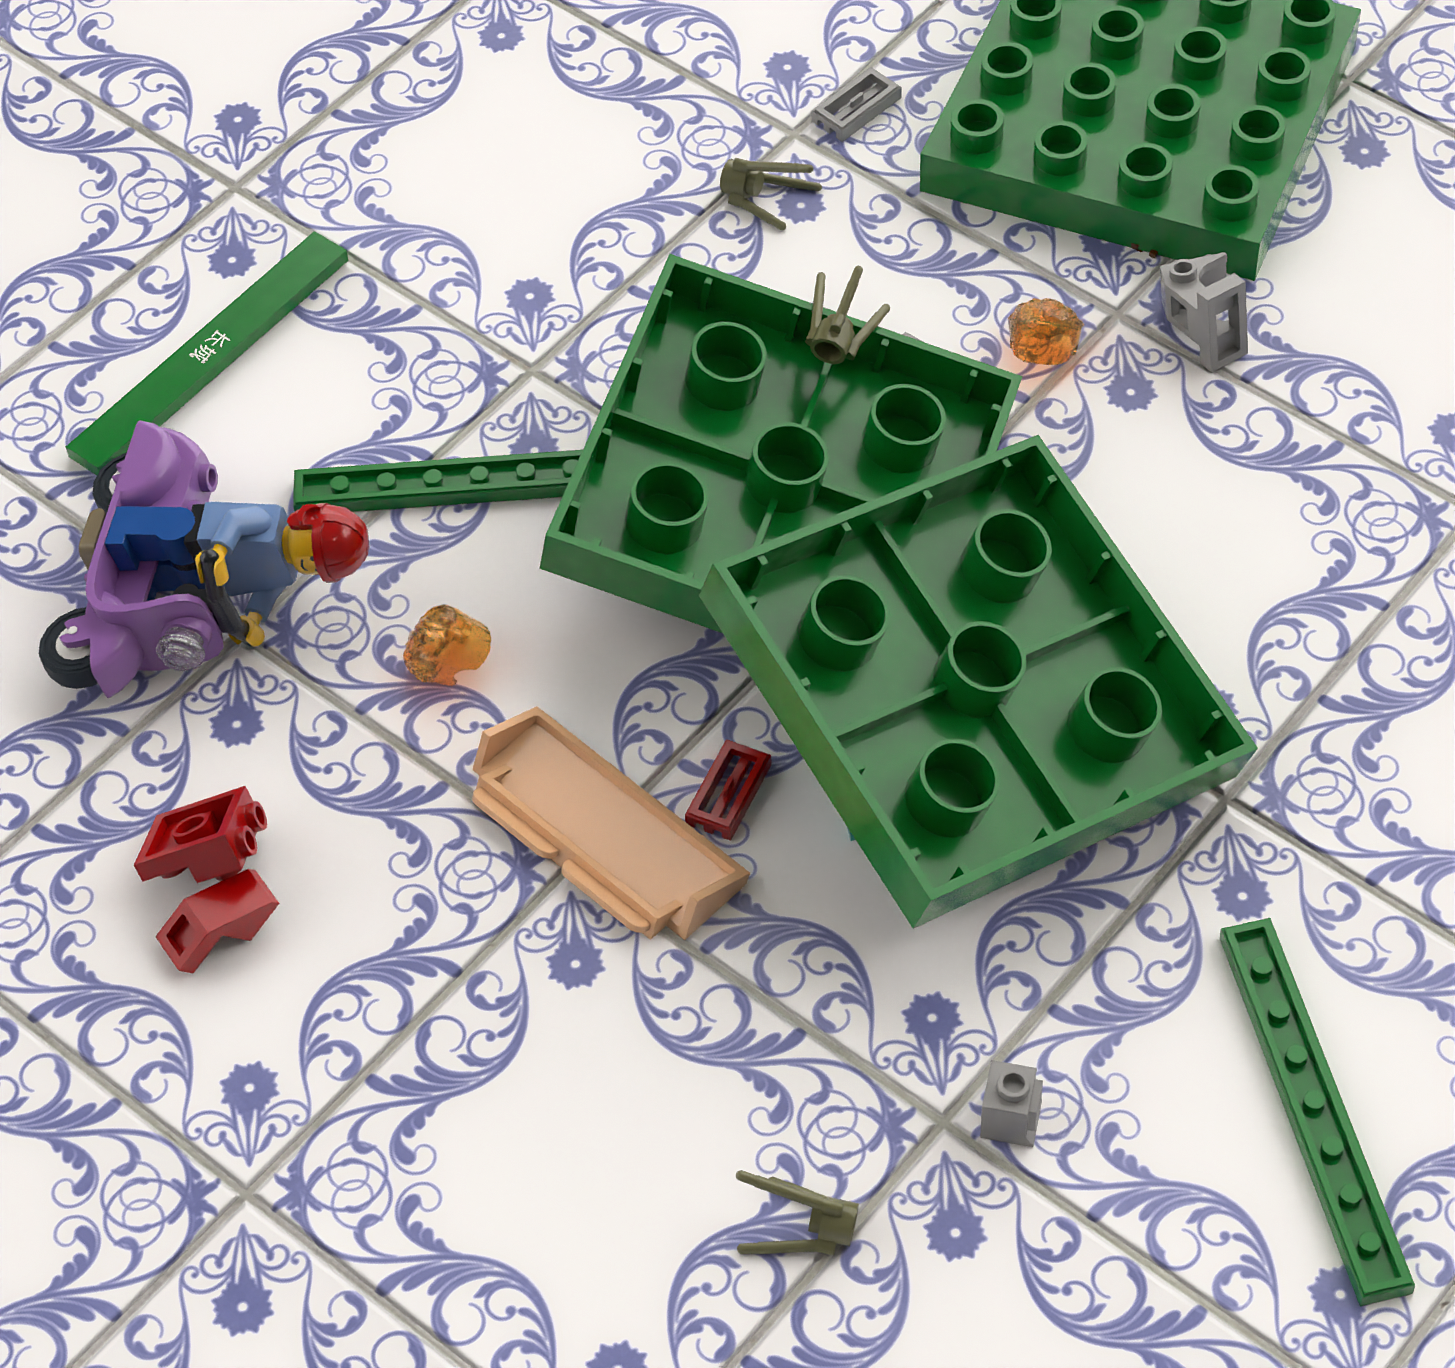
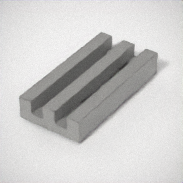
M870 67L811 110L812 122L816 125L824 123V130L829 134L836 131V138L843 142L901 99L902 87ZM874 83H877L874 87H872L871 89H869L867 92H865L864 94L862 93V92H864L866 89H868L870 86H872ZM850 102V104L847 107L838 112L836 115H833L835 112H837L839 109H841L843 106Z

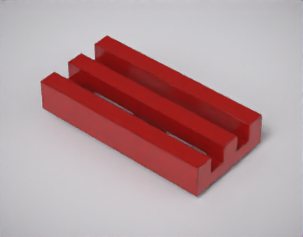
M726 739L685 813V822L695 828L696 824L703 825L704 832L710 834L717 830L722 833V838L731 841L772 765L771 755ZM733 756H739L740 759L727 779L711 812H704ZM751 762H756L725 819L722 818Z

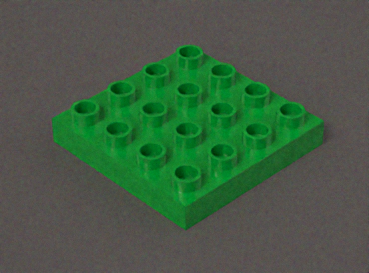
M1000 0L920 153V191L1130 248L1131 243L1139 245L1138 250L1149 253L1153 249L1158 251V255L1174 260L1194 259L1207 254L1213 255L1225 252L1227 254V274L1235 273L1239 277L1255 281L1356 47L1361 9L1335 3L1332 0Z
M669 253L546 532L539 569L723 633L699 597L713 563L997 451L1023 376L879 326L874 329L859 347L854 360L845 358V361L840 364L825 363L816 358L811 352L810 346L805 343L810 331L813 303ZM823 307L822 320L830 314H836V311ZM846 315L853 323V330L856 336L867 322Z
M1039 435L712 564L699 594L706 608L913 929L1236 778L1258 749Z

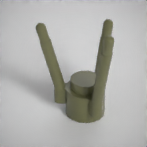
M737 157L729 159L725 163L720 177L721 192L730 194L728 204L742 207L779 230L786 229L785 222L747 200L751 196L757 197L764 183L803 190H822V185L817 182L763 173L813 172V166L810 164L748 161Z
M859 265L852 272L836 314H830L823 320L826 275L824 272H819L816 276L811 326L805 343L810 346L813 355L825 363L840 364L845 361V358L854 360L859 347L890 311V305L883 304L855 336L853 323L846 315L863 273V268Z
M743 1170L736 1172V1179L741 1182L812 1207L808 1232L818 1234V1239L741 1243L737 1246L738 1253L819 1252L834 1256L837 1244L850 1247L859 1203L825 1196L773 1176L765 1178Z

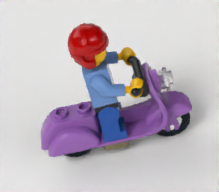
M139 420L128 451L107 463L99 471L93 483L92 494L98 508L90 512L79 542V555L88 570V573L84 576L88 600L87 607L74 609L58 617L47 627L39 644L38 654L48 676L62 687L80 689L99 684L103 693L109 699L123 690L135 677L138 670L160 671L173 669L176 671H187L201 666L203 662L218 656L224 648L222 633H228L229 637L238 645L243 642L252 647L259 646L265 638L264 630L259 626L260 622L267 621L276 599L287 586L292 585L296 581L298 572L304 575H319L322 581L326 583H336L341 578L356 572L367 558L370 549L367 526L359 516L348 508L328 503L305 504L288 517L285 509L277 504L209 502L211 492H214L217 488L218 474L215 465L210 464L206 454L199 445L181 432ZM174 591L170 596L155 599L157 592ZM252 593L244 611L245 615L239 616L229 596Z

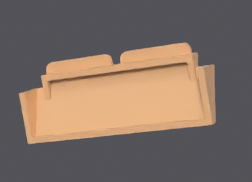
M536 706L482 731L472 769L479 775L478 783L472 796L473 803L535 854L542 858H550L562 868V875L631 931L643 933L651 940L667 926L683 940H686L747 884L750 875L749 871Z

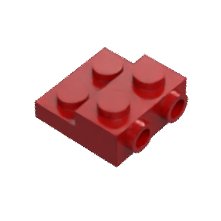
M242 786L156 815L136 858L134 867L142 882L159 876L163 879L172 878L181 874L187 868H189L196 883L216 878L219 881L231 878L243 869L247 857L256 855L257 842L255 836L257 832L267 828L265 811L258 801H253L246 786Z

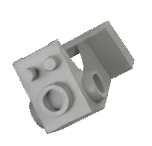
M1225 252L1213 255L1207 254L1194 259H1179L1170 264L1160 265L1162 303L1166 318L1199 345L1200 364L1210 372L1248 354L1246 283L1235 273L1229 276L1226 275L1227 254ZM1228 310L1229 320H1216V315Z

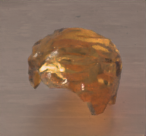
M1032 298L1028 302L1018 304L1014 312L1008 317L1010 348L1013 349L1014 356L1023 362L1043 365L1063 364L1069 360L1070 355H1076L1084 323L1073 309L1056 299L1044 298L1040 300Z
M446 604L432 607L419 619L414 630L410 631L408 641L405 643V651L403 652L404 663L409 672L416 676L417 680L453 686L457 683V680L454 678L455 674L464 670H477L485 662L491 648L490 631L483 623L458 608Z

